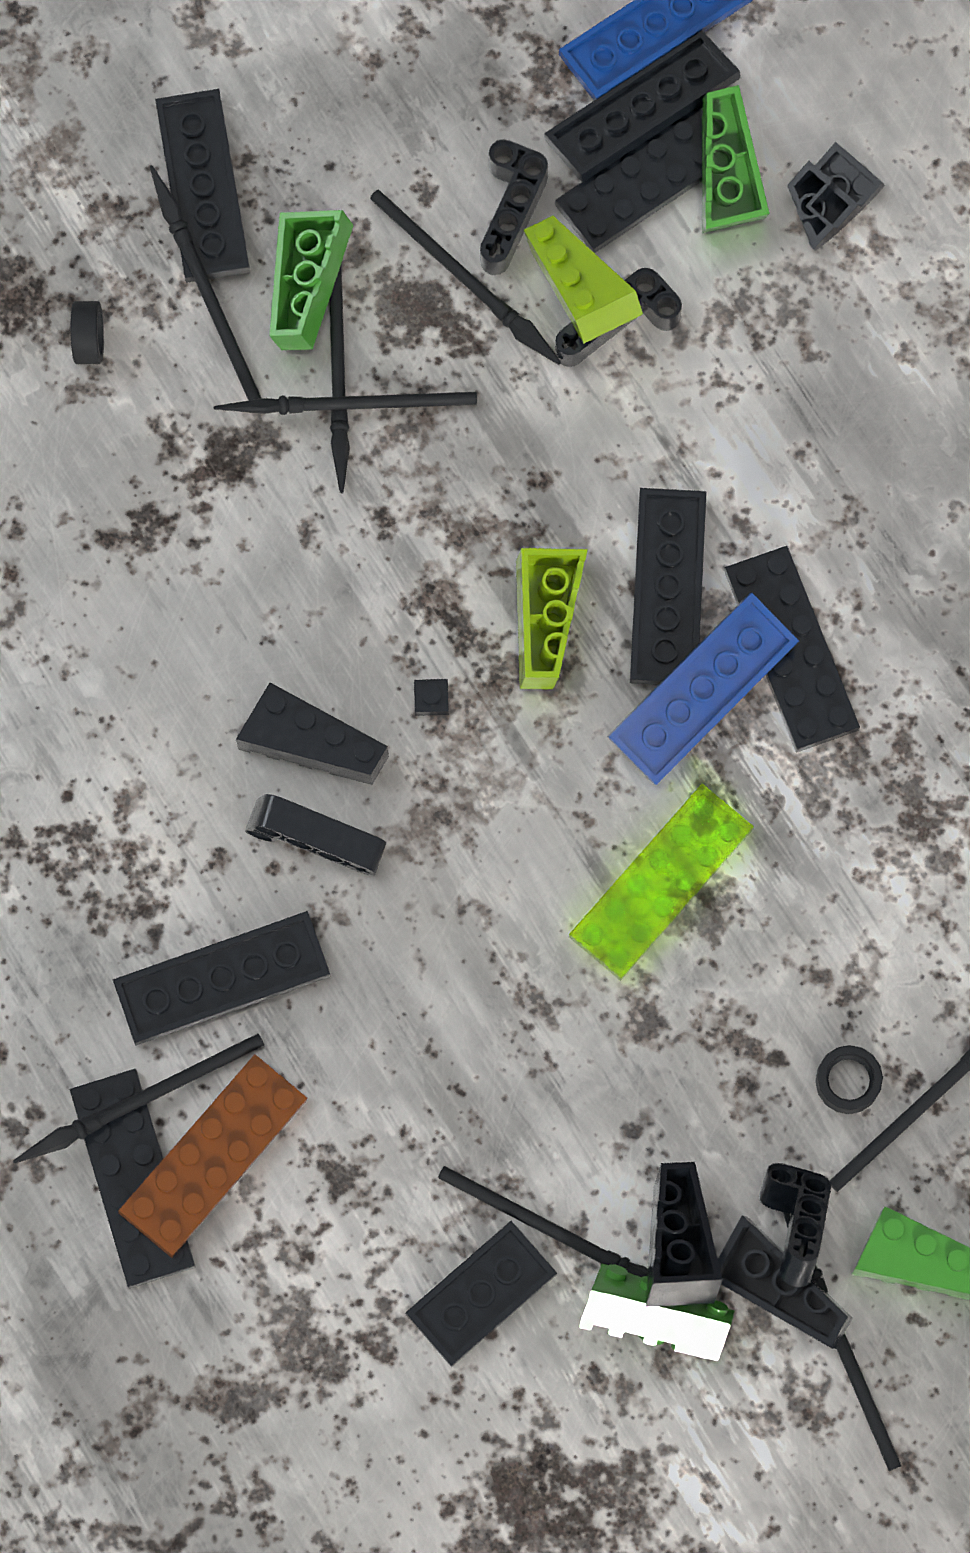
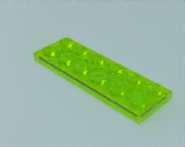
M701 784L570 932L569 938L621 981L753 831L754 826L704 784Z

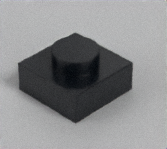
M448 679L414 680L415 716L449 715Z

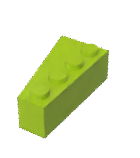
M553 215L524 229L532 255L583 343L643 315L636 291Z
M521 548L516 559L520 689H553L559 678L588 549Z

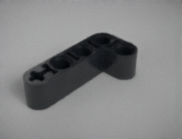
M505 139L497 140L489 149L490 172L494 177L509 183L480 246L481 267L486 273L491 275L502 274L509 267L524 234V229H526L548 179V162L543 154ZM507 156L511 160L507 163H500L496 161V158ZM537 168L541 172L537 175H530L526 170ZM522 195L527 197L528 200L524 203H517L513 198ZM510 223L515 226V229L504 231L500 226ZM498 243L500 245V254L495 255Z
M640 268L624 280L636 291L643 314L655 327L663 331H669L677 327L681 319L682 302L679 296L656 271L650 268ZM646 283L651 285L653 289L644 292L639 290L637 286ZM662 307H669L674 310V313L666 316L658 310ZM635 319L586 343H583L581 338L578 339L579 335L572 323H569L556 336L555 354L563 366H576Z
M265 794L256 800L245 830L247 834L268 842H274L278 839L357 872L372 876L376 874L387 844L386 841L377 836L272 794Z
M774 1163L767 1168L759 1200L770 1209L791 1214L780 1267V1277L791 1286L804 1287L811 1281L819 1256L831 1192V1182L822 1174L787 1164Z

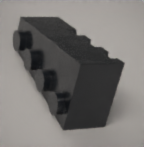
M271 682L236 738L238 750L259 753L275 760L281 759L293 762L309 769L315 768L327 771L332 775L373 785L389 757L387 745Z
M695 1162L661 1163L653 1188L646 1307L715 1303L722 1283V1275Z
M742 1215L718 1257L722 1275L721 1285L826 1346L836 1349L853 1318L812 1278L810 1283L804 1287H794L784 1282L780 1277V1267L784 1251L755 1223Z

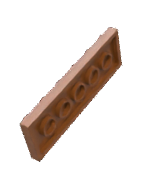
M254 1054L119 1209L118 1213L172 1258L308 1098Z

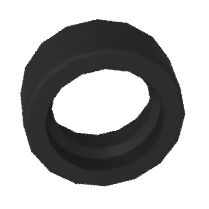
M74 301L72 304L70 335L72 357L75 364L102 363L104 325L102 307L99 301Z
M847 1045L837 1047L826 1054L817 1069L815 1083L818 1095L826 1106L836 1112L853 1114L862 1112L873 1104L881 1091L883 1075L881 1066L873 1054L862 1047ZM848 1059L862 1064L868 1071L870 1079L869 1087L865 1094L852 1100L842 1099L837 1096L830 1088L828 1080L833 1066L840 1061Z

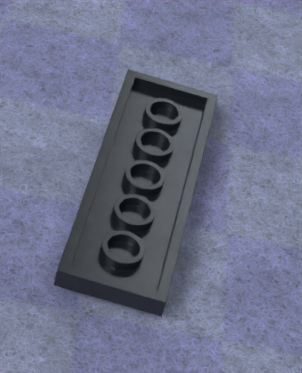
M701 30L545 132V140L583 183L703 104V97L706 93L725 89L741 79L740 70Z
M219 88L155 99L170 192L180 206L182 219L188 224L187 229L190 231L193 245L208 279L249 273L250 267ZM180 248L185 282H194V277Z
M703 104L555 200V206L586 246L594 253L702 182Z
M640 488L630 683L659 685L699 645L707 491Z
M786 545L726 566L724 573L737 605L749 593H753L799 640L765 675L795 752L797 753L859 731L860 725L788 546Z
M305 911L115 978L113 982L134 1044L137 1046L329 978L331 975L309 913Z
M135 1068L69 1090L78 1120L81 1121V1118L93 1113L96 1114L143 1089ZM147 1104L101 1126L100 1129L90 1135L87 1134L84 1141L127 1287L131 1289L196 1268L188 1240L171 1258L118 1213L119 1209L163 1160Z

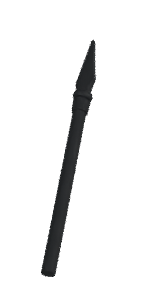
M151 165L150 171L164 219L170 225L169 232L174 234L173 237L178 247L182 250L248 401L261 399V395L195 250L190 231L187 229L188 224L182 219L180 206L155 168Z
M379 189L371 195L370 199L486 304L492 310V313L501 322L503 321V325L511 330L517 341L554 363L561 364L559 358L544 340L532 321L519 316L518 311L513 310L504 301L499 300Z
M342 262L330 296L332 397L345 396ZM331 410L330 431L332 432V438L330 443L339 492L343 494L350 451L347 435L350 426L348 424L347 410Z
M477 392L314 398L289 396L288 399L286 396L281 395L279 399L261 398L217 405L213 409L261 414L279 412L281 415H286L287 412L293 414L303 413V411L477 405Z
M256 1034L96 1114H90L81 1118V1121L74 1120L71 1125L55 1129L15 1158L13 1163L62 1150L70 1146L77 1139H85L87 1134L90 1135L100 1129L101 1126L264 1046L261 1036Z
M970 1049L953 1068L830 1180L831 1187L836 1192L840 1191L970 1071Z
M443 1166L438 1178L601 1264L619 1265L630 1274L639 1277L648 1276V1268L645 1266L631 1263L629 1258H621V1255L610 1250L606 1251L454 1170Z
M783 1212L788 1228L791 1215ZM816 1265L812 1279L827 1293L828 1289L825 1280L821 1278L823 1272L820 1268L817 1269ZM844 1333L836 1349L888 1471L901 1467V1463Z

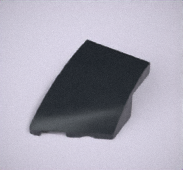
M835 142L815 165L808 161L787 186L796 205L800 221L804 226L810 247L816 251L857 216L885 185Z

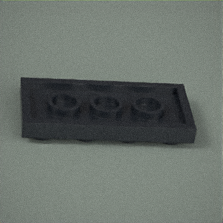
M510 1221L405 1314L452 1368L557 1276V1272L517 1226Z

